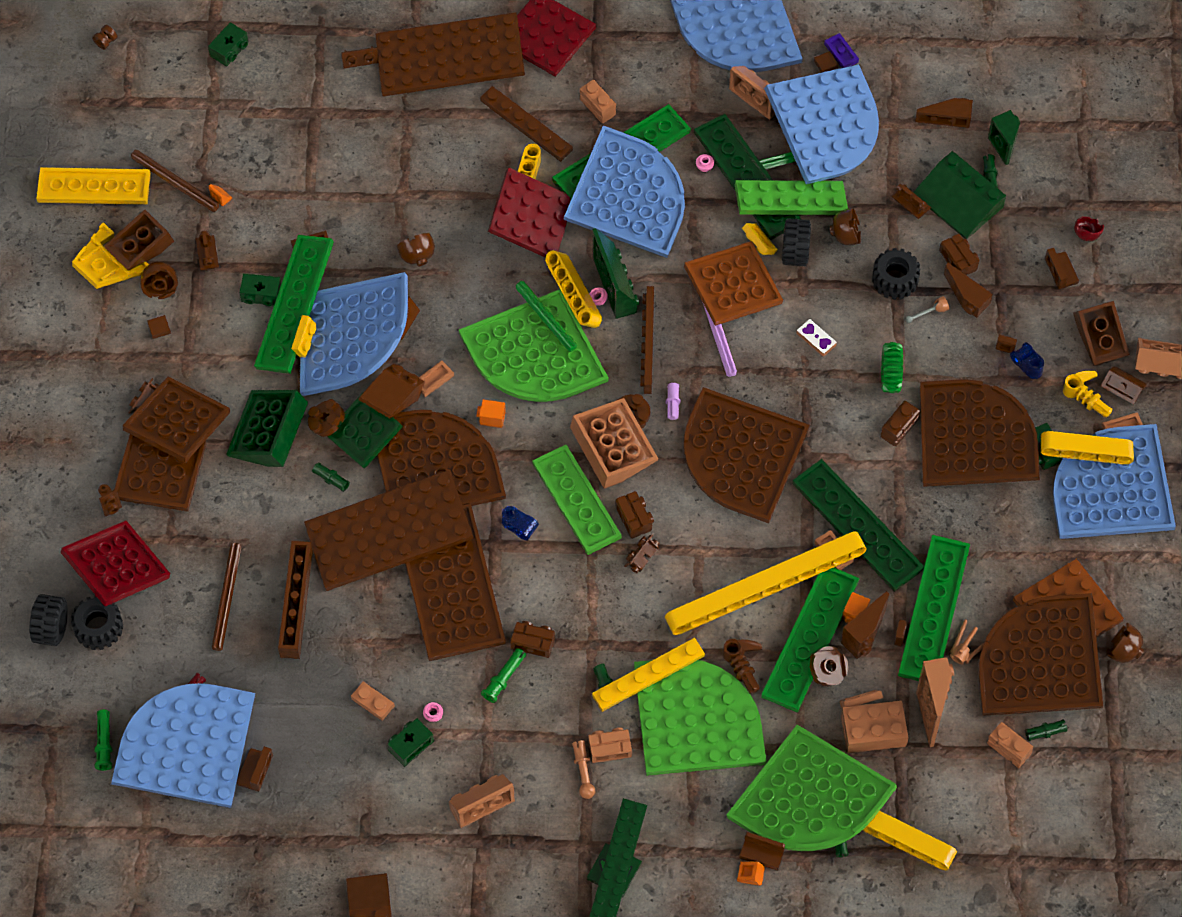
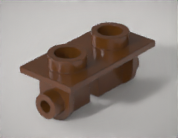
M371 46V48L352 51L344 50V52H341L344 68L379 63L377 47Z
M899 184L896 188L898 191L892 195V198L918 219L931 209L927 202L919 198L905 184Z
M202 231L199 238H196L200 270L218 268L214 235L210 236L207 231Z
M153 378L148 383L145 381L139 389L142 392L140 396H135L129 404L131 406L129 414L132 410L136 411L157 389L159 385L151 383Z
M102 484L98 489L101 495L99 500L106 517L118 512L122 505L117 490L112 491L108 485Z
M653 534L647 537L643 536L637 543L639 547L636 551L633 550L629 553L624 567L632 566L631 570L634 573L642 571L648 563L644 555L650 559L659 549V542L655 539L651 540Z

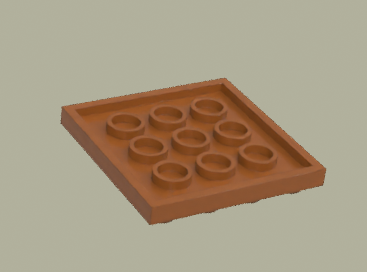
M752 241L685 262L684 268L715 326L783 303V298Z
M1077 558L1013 597L1014 603L1019 607L1029 600L1040 597L1092 593L1096 638L1123 622L1124 619Z

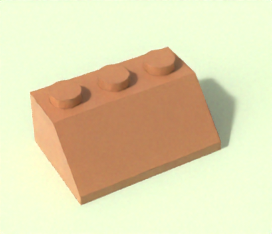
M745 66L732 67L730 70L729 89L770 120L775 115V112L764 89L769 83L766 80H762L753 70H749Z
M1138 338L1135 369L1140 373L1148 374L1155 372L1159 376L1167 377L1168 375H1174L1176 378L1182 379V345Z
M503 774L500 776L495 775L489 778L486 783L474 785L468 792L453 796L449 801V806L460 828L514 802V786Z

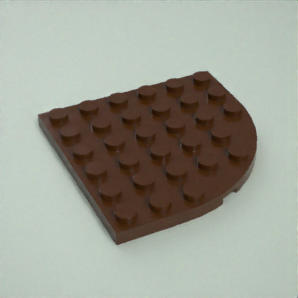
M977 380L920 382L923 487L1040 480L1038 440L1035 425L1025 407L1013 395L995 385L990 386Z
M703 387L685 430L684 455L686 464L695 483L716 503L732 511L769 524L810 425Z
M412 410L393 416L403 427L378 454L386 492L450 470L462 505L471 503V506L506 499L496 455L490 443L472 424L456 415L447 412H432V410Z
M1092 593L1055 595L1032 599L1017 608L1011 609L998 620L988 634L980 655L979 682L983 716L1103 708Z

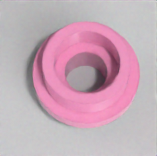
M707 154L700 155L696 159V166L700 171L708 172L714 166V159Z
M598 287L590 292V296L596 306L603 305L607 301L608 294L605 289Z
M429 703L424 707L423 715L427 721L437 722L443 716V708L438 703ZM431 711H436L437 714H436V715H430V712H431Z

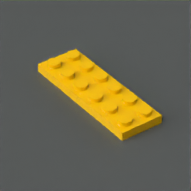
M40 167L36 199L38 203L148 204L151 173L150 169Z

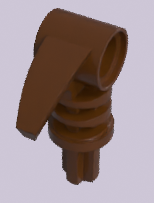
M729 639L724 644L723 657L734 668V673H738L736 675L737 680L744 682L749 693H756L760 687L753 676L755 670L753 667H749L750 663L746 661L747 658L744 653L746 651L762 650V644L752 640ZM735 649L737 652L730 653L728 652V650Z

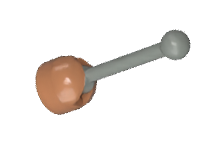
M942 296L935 300L933 307L913 316H907L905 320L907 323H911L913 319L933 310L945 312L949 310L948 302Z

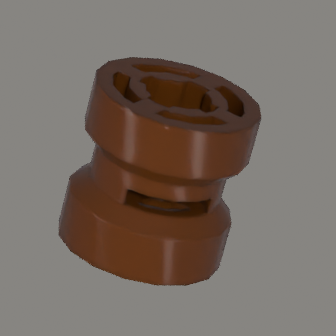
M104 25L99 33L93 35L92 39L99 48L105 50L109 43L114 42L118 36L109 25Z

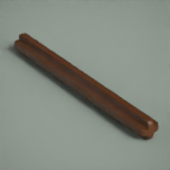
M134 150L131 153V158L146 169H150L151 172L210 211L216 212L219 209L217 201L139 150Z
M231 543L212 642V649L215 651H222L241 552V544Z

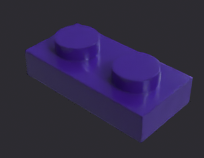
M840 33L824 41V45L832 53L841 68L850 67L859 62V58Z

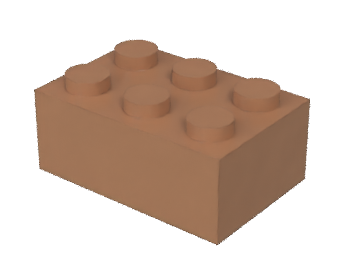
M902 701L842 707L841 720L847 753L907 746L909 737Z

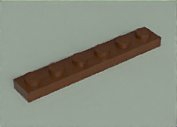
M492 86L480 97V101L560 162L573 151V146Z
M647 286V293H643V304L646 305V310L642 309V321H646V326H642V337H645V342L641 344V353L645 354V359H641V370H645V374L641 375L640 387H644V394H652L654 286Z

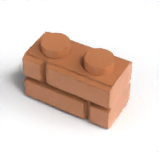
M595 80L580 88V100L601 123H605L616 115V103L610 99L609 95Z
M1003 722L990 734L987 742L989 746L1008 761H1012V764L1017 768H1020L1030 757L1034 747Z
M615 728L612 732L595 731L592 735H588L592 763L632 757L628 729Z

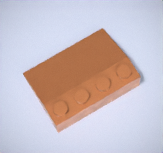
M624 398L573 416L570 428L604 489L625 481L658 461L657 455Z
M947 657L923 661L916 691L929 747H934L944 704L948 699V692H950L949 685L952 684L951 677L954 676L953 665L949 664Z

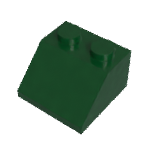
M1011 110L993 117L988 133L989 141L1005 165H1008L1020 125L1019 118Z

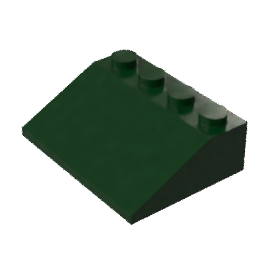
M954 151L945 156L913 192L923 201L927 202L931 207V211L966 239L1004 207L1006 195Z
M597 228L592 229V258L603 287L608 294V300L615 319L637 313L639 299L637 294L634 295L632 292L633 284L631 279H627V268L625 264L621 263L620 259H622L619 248L616 249L614 242Z
M251 390L226 455L267 467H284L308 401L297 390Z

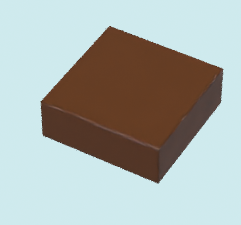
M830 51L814 57V62L821 73L838 68V63Z
M165 315L147 320L153 339L171 334Z
M999 334L995 349L1014 354L1017 339Z
M899 619L894 643L896 646H901L903 643L907 624L904 620Z

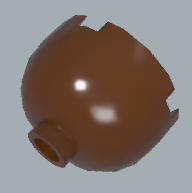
M849 208L838 212L833 218V225H830L831 235L835 236L837 241L843 245L861 243V231H858V225L860 224L855 209Z
M430 233L418 234L410 241L408 238L397 245V249L402 260L411 265L417 264L418 267L427 264V260L432 257L435 249L434 240Z
M151 263L141 273V289L150 298L152 296H159L158 299L168 298L176 292L178 285L177 274L167 263Z
M1126 623V627L1123 625L1111 641L1113 642L1112 650L1108 648L1106 655L1119 663H1127L1134 658L1138 659L1144 651L1141 648L1143 637L1139 630L1129 623Z

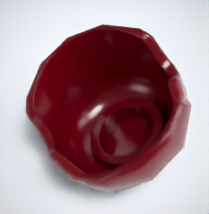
M1086 216L1078 218L1074 226L1076 235L1081 240L1088 242L1097 240L1104 229V225L1100 226L1097 218L1091 219Z

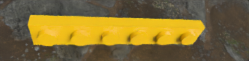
M693 638L593 692L592 697L603 712L705 656V653L697 640Z

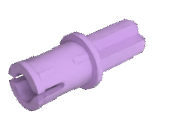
M669 383L667 386L668 397L666 399L667 418L676 420L679 417V404L681 402L679 399V384Z

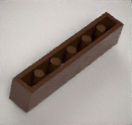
M291 541L278 645L280 658L300 659L313 555L311 542Z

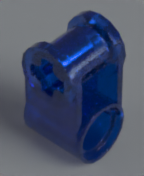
M1025 342L1020 349L1010 353L1014 364L1019 366L1029 378L1038 379L1042 376L1044 359L1029 343Z
M508 506L502 511L503 527L523 540L528 541L539 526L536 519L523 513L516 507Z

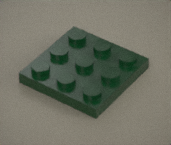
M358 397L345 411L343 423L340 421L339 429L327 437L365 469L403 426L393 417L388 418L361 402Z

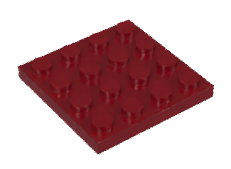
M530 0L517 15L523 59L555 77L596 29L595 23L555 0Z
M508 168L504 175L487 232L546 258L548 252L552 250L559 251L567 221L564 220V215L571 200L566 193Z
M127 521L61 548V554L105 607L170 578L171 573Z

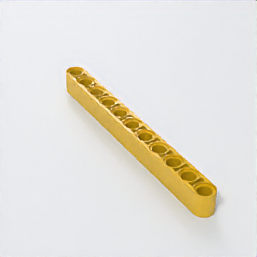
M858 532L848 533L673 609L665 615V619L673 635L682 634L859 557L867 549Z

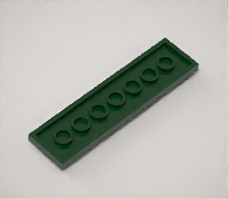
M726 114L694 129V134L714 159V162L734 190L736 180L773 181ZM752 214L770 240L784 234V225L787 218L801 219L799 215Z
M820 459L792 481V484L841 536L851 532H858L867 549L861 557L894 592L924 570V565L823 459Z

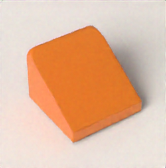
M209 185L210 196L221 206L232 200V197L221 187Z
M758 861L740 862L737 881L761 886L765 867Z

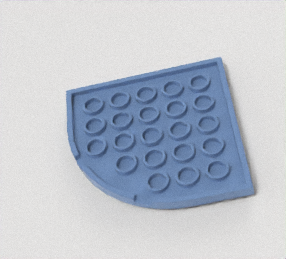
M670 0L683 38L689 46H692L697 51L696 53L713 65L727 70H731L734 66H745L754 72H762L802 63L803 58L782 0Z
M859 65L766 85L764 88L805 184L845 175L859 166L871 153L878 136L879 118L873 95Z
M603 126L564 215V220L590 230L597 228L606 236L668 258L684 215L685 199L682 181L670 160L659 153L657 148L639 138Z
M405 272L323 289L317 292L309 316L316 323V331L313 334L310 350L307 352L306 358L300 357V393L302 396L353 385L374 373L391 356L403 335L407 321L408 276Z
M1157 424L1114 427L1097 431L1094 435H1091L1131 440L1133 442L1134 461L1130 464L1069 458L1062 459L1053 484V504L1059 539L1175 530L1176 525Z
M187 684L165 690L154 696L139 708L123 733L111 784L231 808L255 693L211 684Z

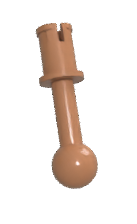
M581 740L578 743H572L575 754L574 763L579 764L582 781L579 790L580 795L585 799H590L595 795V787L589 780L586 762L590 761V758H587L585 741Z

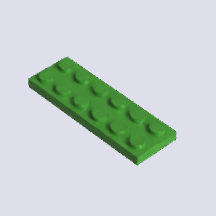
M736 180L735 182L739 214L836 215L838 212L848 209L843 181H818L810 184H805V181Z
M567 445L559 447L532 461L533 466L587 555L622 539L621 533Z

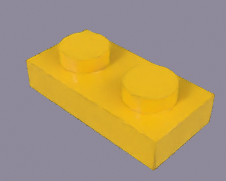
M746 223L742 227L746 237L757 246L756 249L759 253L774 255L778 250L757 224Z
M302 315L291 348L299 357L306 358L307 352L310 350L311 340L316 331V323L307 315Z

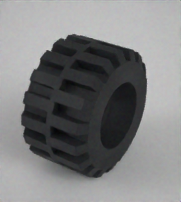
M786 219L782 249L783 265L806 266L808 264L811 234L810 220Z
M893 248L892 251L889 249L885 250V254H879V257L875 260L872 283H874V288L878 289V293L880 295L883 293L886 298L890 296L894 300H896V297L904 299V296L908 297L911 295V292L914 293L918 286L920 264L915 256H911V252H904L905 249H900V251L897 248ZM898 270L904 273L905 276L895 278L887 272Z
M45 594L38 595L30 616L29 633L32 643L58 646L66 630L68 606L64 597Z
M96 596L93 599L87 597L85 602L81 600L79 602L80 606H75V613L71 614V625L80 644L83 643V646L86 648L90 646L91 650H96V647H99L100 650H103L104 646L111 647L112 642L116 643L118 641L117 636L121 637L123 620L118 606L112 603L105 607ZM104 617L108 619L105 625L100 628L91 629L87 627V624L93 618Z

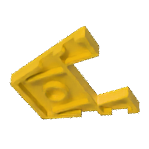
M105 223L99 226L97 233L92 235L90 242L82 248L72 261V266L96 289L139 276L144 268L149 265L147 262H144L129 271L123 267L103 246V244L114 238V232Z

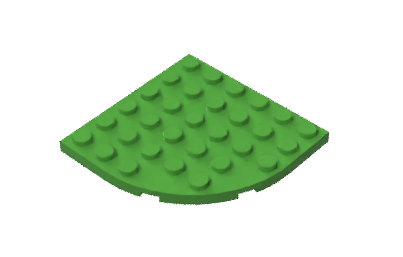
M560 289L539 297V300L576 342L577 348L572 352H569L528 303L459 329V335L478 371L491 385L510 396L535 402L557 401L608 382L606 372Z
M697 660L637 693L646 776L766 765L762 724L757 706L741 682L724 669L714 664ZM650 661L634 662V670Z
M796 725L727 813V818L750 833L784 843L785 849L794 851L822 850L842 844L860 833L874 819L896 790L897 785L801 726Z

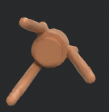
M966 619L963 621L954 646L950 650L951 659L961 665L964 662L968 664L983 649L985 644L984 642L969 654L970 649L967 645L978 630L977 627H974L965 642L959 645L968 622Z

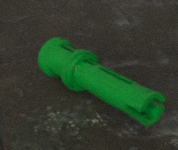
M516 648L498 675L493 676L487 688L481 691V695L487 701L495 703L500 692L506 689V682L526 657V653L522 654L523 650Z
M105 709L97 711V745L94 748L96 753L94 767L100 771L110 770L113 767L111 762L113 748L110 745V711Z

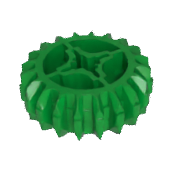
M896 342L885 343L882 347L881 388L883 392L899 393L902 389L903 347L900 343Z

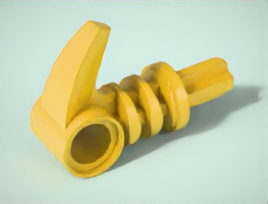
M1082 371L1068 375L1063 386V393L1066 397H1077V401L1082 400L1081 404H1087L1086 409L1089 411L1094 409L1104 417H1108L1111 414L1112 408L1100 400L1101 395L1098 393L1093 395L1094 391H1088V387L1084 385V382L1098 376L1096 371Z

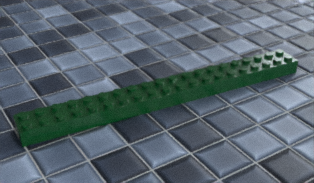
M623 798L589 917H617L645 817L646 804Z

